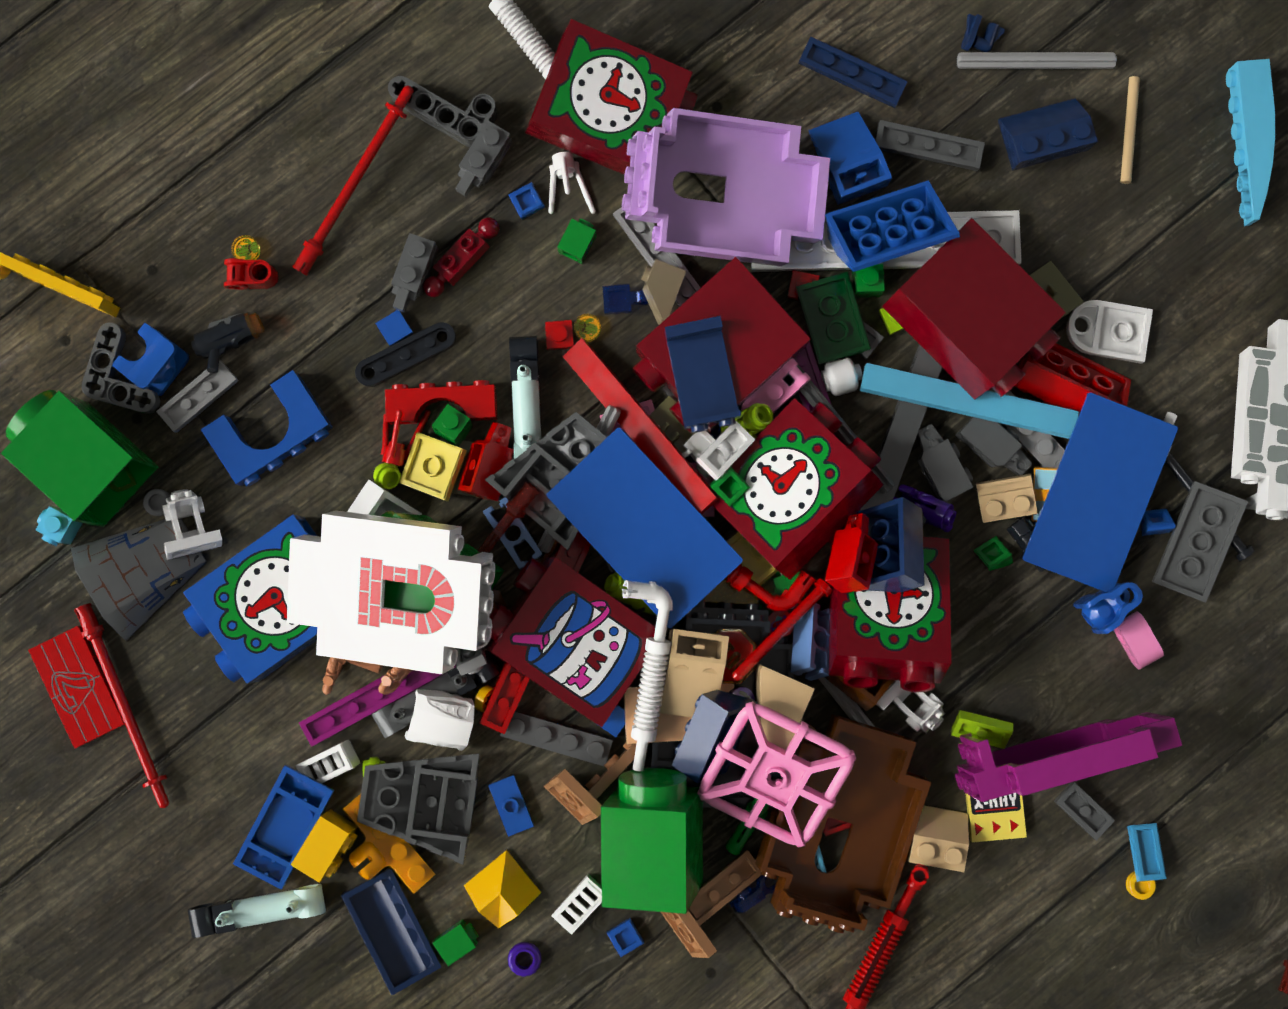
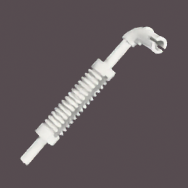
M492 0L489 5L490 10L495 16H498L501 24L508 28L507 31L512 37L514 36L513 39L517 40V44L520 45V48L523 49L527 57H530L529 59L533 61L532 63L536 65L539 72L543 73L542 76L546 80L555 53L552 52L551 48H548L549 45L545 44L546 41L542 40V36H539V32H536V28L526 18V15H523V12L520 11V8L517 7L513 0Z
M625 580L623 586L627 587V589H622L623 598L647 600V603H655L656 608H658L654 637L646 639L645 650L647 652L644 653L646 657L643 658L645 662L642 664L644 667L642 668L643 673H641L643 678H640L641 683L639 687L641 688L638 689L640 693L637 694L639 698L636 701L638 704H636L637 709H635L636 714L634 715L636 719L633 720L635 724L632 725L631 737L637 740L633 770L644 771L648 742L656 741V727H658L656 722L659 721L661 696H663L662 691L664 690V680H666L665 675L667 674L665 670L668 668L666 665H668V654H670L672 644L665 637L669 612L673 610V603L669 592L662 586L656 585V582L643 583Z

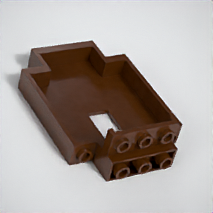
M832 714L825 736L853 750L856 756L852 771L835 798L836 803L834 807L827 811L813 837L803 847L798 848L796 845L785 843L764 833L755 864L762 875L771 879H777V876H779L770 901L775 910H777V914L786 918H792L793 915L798 916L805 923L814 926L822 923L828 925L830 930L838 933H844V930L854 933L855 928L865 931L868 922L861 913L863 903L874 909H879L880 906L890 909L931 782L924 776L907 771L916 745L915 741L897 733ZM802 739L794 753L809 762L838 755ZM840 767L812 773L805 785L821 793L826 792ZM799 795L792 808L799 827L803 831L818 804ZM773 807L768 822L791 832L784 812ZM830 817L852 824L837 867L828 872H822L817 869L814 859L827 818Z

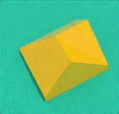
M505 850L464 885L478 912L497 928L502 927L517 917L541 894L539 888L508 850Z

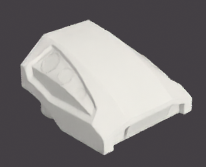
M416 689V702L410 727L405 732L406 740L457 748L459 751L464 750L468 745L474 723L473 700L444 691Z

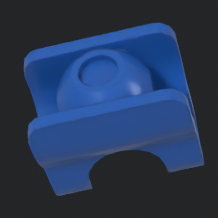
M144 323L138 330V334L146 342L144 355L136 361H128L122 356H118L112 365L137 387L150 389L159 396H162L188 363L189 355L159 331Z
M1116 583L1113 589L1107 592L1099 590L1097 593L1087 594L1074 602L1073 605L1076 609H1082V616L1092 627L1091 630L1094 634H1108L1119 627L1127 613L1141 603L1143 594L1135 583ZM1127 588L1131 589L1134 594V598L1131 602H1129L1130 593L1127 590Z

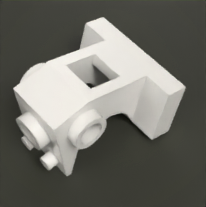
M736 421V424L728 426L716 440L707 431L696 432L683 446L686 450H692L690 456L697 463L696 468L699 473L705 477L712 476L717 480L755 439Z
M188 489L171 492V497L166 498L167 504L162 505L166 521H172L176 540L164 543L167 560L221 547L222 537L220 529L207 533L204 530L200 513L205 512L201 496L197 497L194 492ZM193 516L197 530L182 533L178 519Z
M899 680L893 681L876 704L880 709L885 710L893 702L908 716L905 721L916 732L920 729L925 733L930 729L934 731L944 720L942 718L945 714L942 709L944 704L933 693L927 696L924 692H914L923 703L913 713L903 703L911 692L903 690L900 687Z

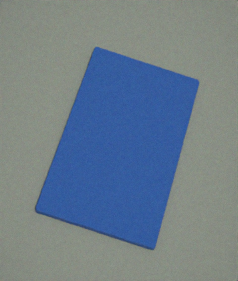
M1088 393L1022 557L1023 561L1104 592L1113 589L1178 427L1094 393Z
M617 428L546 494L550 501L624 581L629 580L643 583L653 581L656 582V585L662 586L669 592L673 603V610L669 612L668 628H672L743 562L738 553L621 428ZM642 599L649 606V608L658 616V608H656V604L647 603V600Z

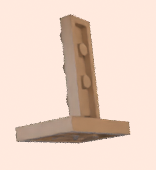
M625 742L623 747L626 750L619 757L614 754L604 766L607 770L601 776L595 774L585 785L588 790L566 769L551 778L544 787L584 825L601 815L602 805L596 799L634 760L636 744H626Z
M748 850L742 852L702 885L686 914L661 912L692 957L710 958L717 952L700 925L762 875L755 864V859Z

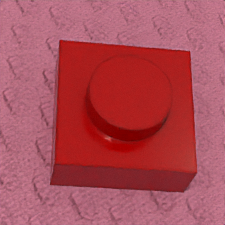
M793 270L787 298L798 300L795 287L819 280V275Z
M572 320L545 322L547 350L571 349L574 346Z

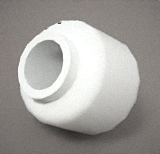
M848 357L826 363L824 370L821 371L826 391H830L834 396L856 391L859 386V380H862L863 377L860 365H854L853 361Z

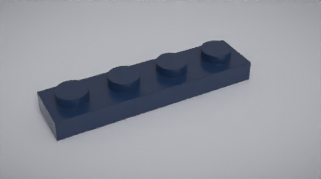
M810 37L798 63L893 108L896 107L908 82L813 37Z

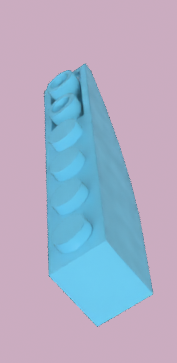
M1270 59L1237 61L1228 69L1226 74V85L1230 87L1231 96L1228 107L1229 112L1233 115L1231 135L1236 143L1234 163L1238 166L1239 172L1237 190L1241 192L1242 201L1239 212L1244 220V226H1250L1260 220L1273 166L1275 106Z

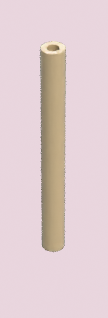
M1137 76L1129 77L1120 179V183L1129 184L1132 181L1140 77Z

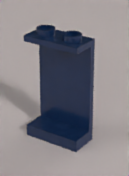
M721 316L665 327V336L685 430L691 429L692 433L708 430V425L719 423V427L731 426L736 424L735 419H740L741 417L722 334Z

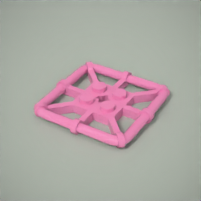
M752 701L746 703V707L738 713L725 739L717 745L715 749L717 753L701 781L698 796L700 800H704L710 806L745 822L744 826L750 829L753 826L785 843L796 845L798 848L803 847L813 837L827 811L834 807L836 803L835 798L852 771L856 756L854 751L845 745L809 728V724L803 721L799 723ZM758 716L795 733L786 750L767 741ZM748 719L759 745L753 758L733 749ZM805 738L838 755L809 762L794 753L802 739ZM726 759L746 768L740 780L712 786ZM840 767L826 792L821 793L805 785L812 773ZM778 772L783 779L778 778L776 781H772L771 774L769 773ZM742 791L758 800L753 809L748 812L719 797ZM799 795L818 804L803 831L799 827L792 808ZM765 804L784 812L791 832L758 817Z

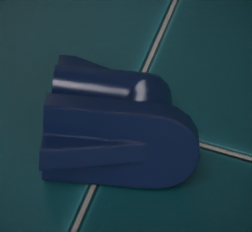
M968 14L966 32L961 49L968 51L972 46L980 51L990 52L994 42L1004 33L1005 29L995 23H988L984 37L977 36L982 16L979 14L975 16Z

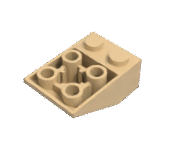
M671 629L669 630L668 640L672 644L670 654H668V665H666L668 668L665 670L667 674L665 675L666 680H664L665 685L663 686L664 690L662 691L663 696H661V710L659 713L692 717L696 709L695 703L700 695L721 689L729 636Z

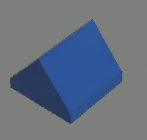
M1167 509L1145 511L1141 520L1142 536L1170 533L1176 526Z

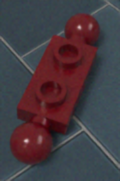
M483 218L479 222L477 233L468 229L433 266L438 275L425 279L423 290L426 295L430 297L440 296L444 291V283L446 281L454 286L490 248L485 239L496 237L500 229L499 223L494 218Z

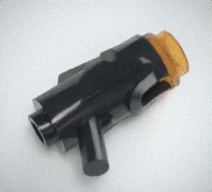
M243 312L209 323L208 329L194 334V341H191V345L197 356L202 355L204 359H208L207 371L217 373L222 354L259 338L260 334L265 332V329L257 312L252 314Z

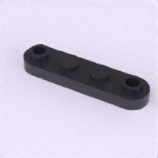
M444 322L436 323L359 362L355 369L356 378L366 387L377 386L452 348L456 342V333L449 324ZM441 333H446L448 336L444 342L438 341V336ZM373 369L375 371L374 377L367 378L366 372Z

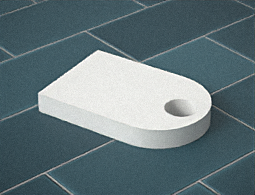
M1101 300L1086 301L1069 315L1066 324L1067 336L1071 344L1082 353L1142 364L1146 358L1153 309ZM1077 318H1082L1087 322L1088 328L1086 332H1079L1075 328V320Z

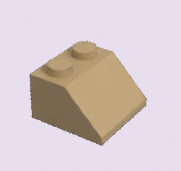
M924 805L906 860L910 863L964 872L969 847L968 813Z

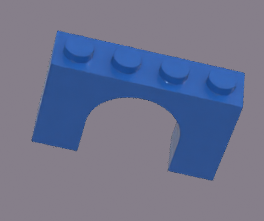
M294 370L270 384L285 407L289 417L288 431L283 440L276 446L263 450L252 448L244 440L232 419L226 415H222L201 429L235 484L240 486L246 485V487L255 484L261 479L260 474L267 470L272 472L284 464L282 460L290 455L295 457L306 450L305 445L313 440L315 442L323 440L329 435L328 431L333 428L300 375Z

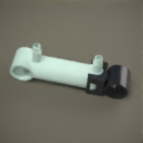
M537 336L509 337L514 459L525 452L533 443L541 440Z
M322 884L307 885L294 890L240 900L238 898L188 909L192 938L236 931L238 928L297 917L308 918L326 913Z

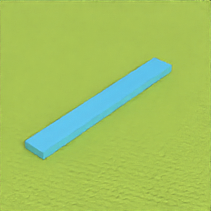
M866 363L864 366L860 388L861 392L1070 439L1079 411L1010 395L1000 397L996 392L986 391L974 400L957 383Z

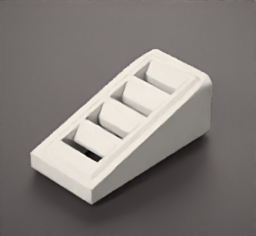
M346 740L295 766L299 772L315 780L308 766L312 764L318 776L316 781L323 783L353 769L360 764V760L350 740ZM329 755H332L338 769L335 770ZM319 760L322 761L328 774L325 775Z
M587 874L551 916L572 935L601 904L602 886ZM585 887L597 896L594 900L583 891ZM578 895L590 904L587 908L576 899ZM571 902L583 912L580 916L569 907ZM564 910L576 920L573 924L561 914Z

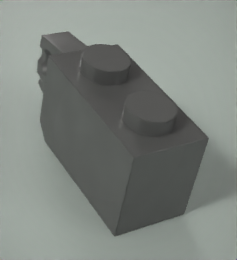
M489 120L485 122L459 164L460 171L458 176L461 177V180L456 187L458 193L467 198L474 186L479 188L481 185L485 186L489 182L513 143L509 132Z
M409 233L391 282L393 286L392 294L396 295L393 304L395 310L405 313L410 300L416 301L417 297L422 296L424 291L423 283L430 275L439 250L434 241Z
M971 417L955 435L991 468L1004 466L1020 476L1032 465L1020 449L1022 444L1018 442V435L1009 428L1004 429L997 422Z
M932 424L919 430L917 437L922 452L918 455L917 462L935 497L946 502L973 488L971 484L973 477L966 466L962 467L958 459L960 452L954 443L950 444L948 439L944 441Z

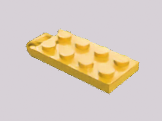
M0 252V279H5L13 271L115 318L117 317L120 307L112 303L114 298L105 295V293L93 287H87L68 276H62L41 264L37 265L21 255L15 253L12 258Z

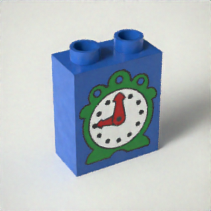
M291 515L183 592L191 603V606L183 611L187 622L201 637H205L210 632L223 649L215 655V660L222 672L232 682H236L240 678H243L247 684L259 682L317 641L318 627L287 623L290 538L304 534L317 536L305 517Z

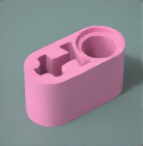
M1136 611L1125 617L1123 623L1114 629L1129 659L1138 670L1164 656L1159 642L1140 612Z

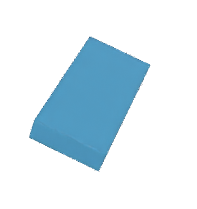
M1157 823L1127 826L1136 881L1167 879Z

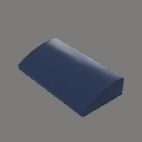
M391 868L340 894L391 995L398 993L441 968Z

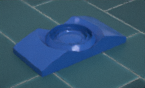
M284 765L233 865L282 890L295 869L291 866V863L319 817L324 814L334 790L292 767Z

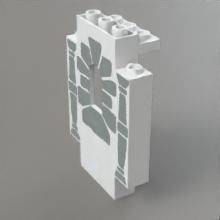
M1278 319L1268 327L1267 348L1249 346L1239 354L1231 478L1241 479V483H1258L1257 493L1247 498L1248 504L1246 509L1256 510V514L1266 515V518L1270 520L1288 519V320Z

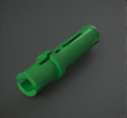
M754 798L753 801H750L745 810L750 812L758 799ZM765 804L758 817L765 819L770 805ZM743 821L739 822L725 845L726 849L734 855L741 853L755 830L753 826L751 829L747 827L744 834H741L746 827Z

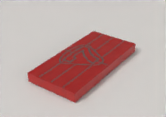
M76 626L28 650L74 749L125 725L87 638H83L81 634L83 632L81 626Z

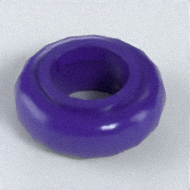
M519 942L509 951L508 965L516 975L522 977L531 976L540 968L542 962L541 953L533 943ZM521 952L530 953L533 957L532 964L526 967L519 965L516 960L517 955Z

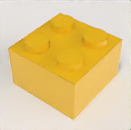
M330 809L319 817L291 866L319 883L325 877L330 879L344 860L340 857L341 854H345L347 850H350L358 837L355 834L356 825Z

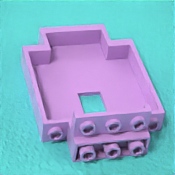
M673 108L667 116L663 117L662 127H654L650 132L637 131L632 139L628 140L627 155L631 156L630 167L627 166L625 169L624 183H628L627 194L623 195L622 211H626L625 219L657 223V226H654L652 230V243H655V251L733 260L736 257L742 262L783 266L789 263L791 241L815 244L823 240L830 158L799 154L801 126ZM680 172L726 177L724 203L687 199L678 196L673 189L674 177Z

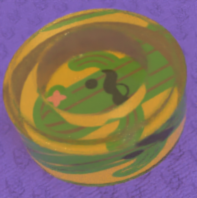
M242 235L232 243L231 250L236 259H258L260 245L253 237Z
M583 314L576 319L574 331L579 339L583 338L587 342H591L600 335L601 324L596 316Z

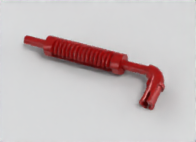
M742 563L725 578L726 583L730 582V586L738 592L745 587L765 602L767 608L780 612L793 609L797 604H800L802 602L801 599L816 581L809 574L801 570L799 576L788 590L785 589L781 595H772L751 579L753 572L747 567L742 566Z
M915 865L906 881L908 885L895 911L887 909L883 917L884 922L880 923L882 927H878L879 932L875 933L877 936L873 937L874 941H871L872 946L868 947L869 950H866L867 955L863 956L865 960H861L863 965H859L860 969L856 970L858 974H854L855 979L851 980L853 983L849 984L850 988H847L842 998L848 1003L845 1009H866L869 1003L868 998H871V993H874L873 988H877L876 984H879L878 979L882 978L880 974H884L882 969H886L885 965L889 964L887 960H891L889 955L894 954L892 950H896L895 946H898L897 941L901 940L899 936H903L901 931H905L910 922L904 916L917 890L921 891L923 885L927 882L926 880L929 879V870L925 865Z

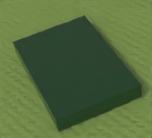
M848 272L795 287L818 365L871 350Z

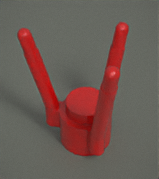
M397 410L391 441H389V424L386 422V414L383 415L382 462L403 466L404 460H407L417 432L421 433L431 414L430 410H426L406 450H404V444L397 443L402 410Z

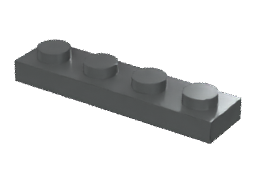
M880 120L878 123L875 141L882 151L978 171L980 168L985 142Z
M515 711L505 734L501 733L500 735L501 737L601 766L606 764L613 739L517 711Z

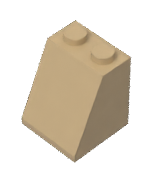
M757 664V704L764 705L800 723L814 688ZM758 716L767 741L786 750L795 733Z

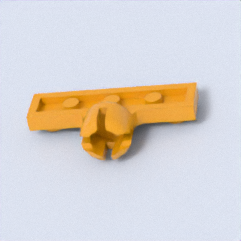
M360 794L342 809L365 837L364 842L350 854L349 861L351 865L355 868L367 858L370 862L358 872L366 880L372 879L382 869L389 866L414 894L436 874L404 839L357 822Z

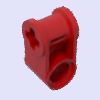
M236 258L224 260V265L227 266V281L224 282V288L233 290L269 289L278 282L277 270L264 260ZM263 269H268L267 277L259 280V272Z

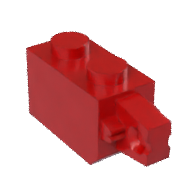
M492 423L485 440H477L472 443L458 490L482 499L498 502L501 493L485 479L497 473L505 464L512 460L514 449L508 448L511 433L510 427L500 423Z
M863 513L849 515L845 529L835 532L825 581L841 593L869 590L878 543L868 535L869 518Z

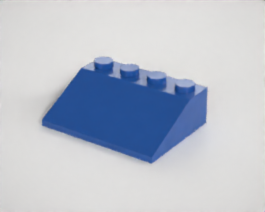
M929 180L825 214L828 239L836 255L853 272L960 237L959 231Z

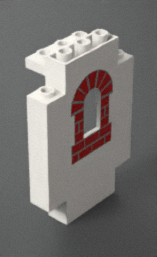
M332 511L322 514L321 537L304 534L290 538L287 623L318 627L316 655L444 674L453 669L457 662L458 652L455 648L477 651L488 645L490 641L492 620L489 618V614L492 611L494 599L491 585L495 578L493 553L481 552L473 556L460 555L464 546V537L461 535L462 526L344 511ZM385 580L428 587L435 597L433 609L428 613L384 607Z

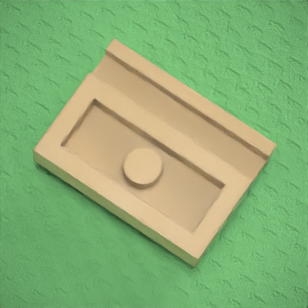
M1031 474L976 483L983 523L1038 514Z

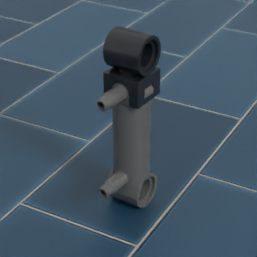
M485 650L487 664L483 665L484 667L475 674L467 673L461 676L457 667L418 689L444 691L461 696L501 674L502 671L492 653ZM416 690L372 714L384 738L410 725L416 702Z

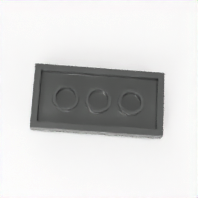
M1193 481L1152 582L1206 603L1248 501Z

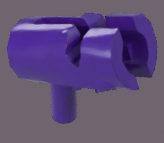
M900 485L898 490L902 492L901 497L922 508L923 515L927 518L925 524L940 528L944 532H949L952 529V524L956 517V511H953L954 507L952 504L937 499L925 492H919L917 489L907 485Z

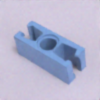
M504 497L500 500L499 505L501 508L506 506L512 518L511 521L500 526L492 515L494 513L492 506L485 509L483 513L518 568L522 570L528 561H521L515 549L516 546L527 541L535 551L532 558L539 559L544 554L537 546V543L508 498ZM511 526H517L521 530V535L516 541H510L506 536V532Z
M817 603L794 625L791 673L800 676L802 673L807 672L805 679L810 681L829 676L830 609L820 611L821 605Z

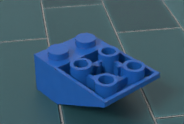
M859 112L852 113L808 131L817 155L830 158L828 182L838 205L888 186L892 179L891 173L882 151Z

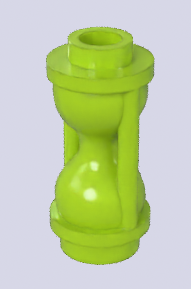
M755 403L742 410L740 419L735 420L753 436L763 431L772 422L773 412L768 405ZM728 426L721 427V433H723Z

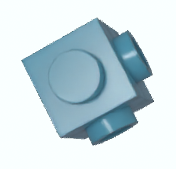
M49 506L48 509L43 510L39 515L36 531L43 534L42 539L52 545L57 546L58 543L71 545L83 523L73 521L60 508Z

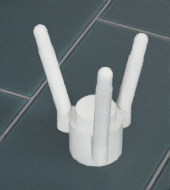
M560 152L552 156L553 165L549 166L551 177L548 212L550 214L554 212L556 176L559 179H563L565 193L570 194L569 178L573 177L574 172L589 210L592 214H595L596 210L581 175L579 162L574 161L573 153Z

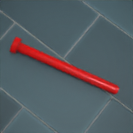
M819 578L814 583L815 589L732 673V678L735 681L742 680L823 595L828 597L833 592L824 580Z

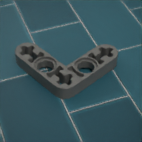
M108 322L103 324L98 330L82 381L83 393L87 397L144 414L154 413L160 406V397L156 392L150 389H141L136 385L114 379L117 369L112 364L122 354L126 333L122 327L114 323ZM108 332L116 333V339H109L107 337ZM103 345L113 348V351L104 349ZM108 354L110 363L106 368L101 369L98 365V360L102 355ZM95 372L105 374V377L97 376ZM92 384L101 385L100 391L91 389ZM120 387H125L127 390V396L123 401H117L115 398V392ZM135 395L142 398L148 397L151 399L150 405L135 401Z

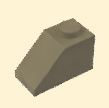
M655 259L652 266L646 265L641 280L645 281L642 290L658 325H660L670 316L686 271Z

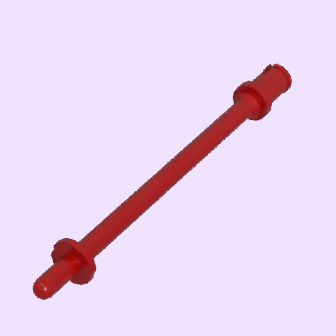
M406 85L402 89L393 105L386 102L385 106L390 110L315 236L308 241L305 240L303 243L305 247L295 264H293L292 267L301 271V273L307 276L319 255L322 256L324 253L322 250L324 240L398 117L407 118V115L402 111L413 94L411 86Z
M91 603L79 606L74 611L83 629L81 634L83 638H87L93 645L148 781L144 782L142 786L143 788L151 786L159 807L166 808L169 805V800L161 781L166 779L167 776H158L102 640L103 625H99Z

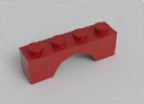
M487 380L473 381V385L463 386L462 382H447L446 387H435V383H421L419 388H408L407 384L392 385V389H385L386 422L389 425H394L398 409L402 410L400 425L417 424L421 413L429 405L440 401H448L459 405L471 421L498 420L496 387L494 384L490 385Z

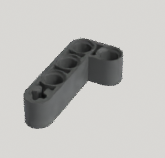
M396 76L388 84V91L394 103L399 96L397 91H402L406 85L411 86L413 94L403 110L467 147H471L485 122L489 120L494 123L498 115L495 101L488 94L475 96L467 110L463 111L404 76ZM430 101L431 106L428 109L421 110L418 108L421 102ZM483 105L491 107V110L486 114L478 112V109ZM446 114L455 116L454 120L450 123L441 122L442 117ZM473 127L478 130L472 137L464 135L468 128Z

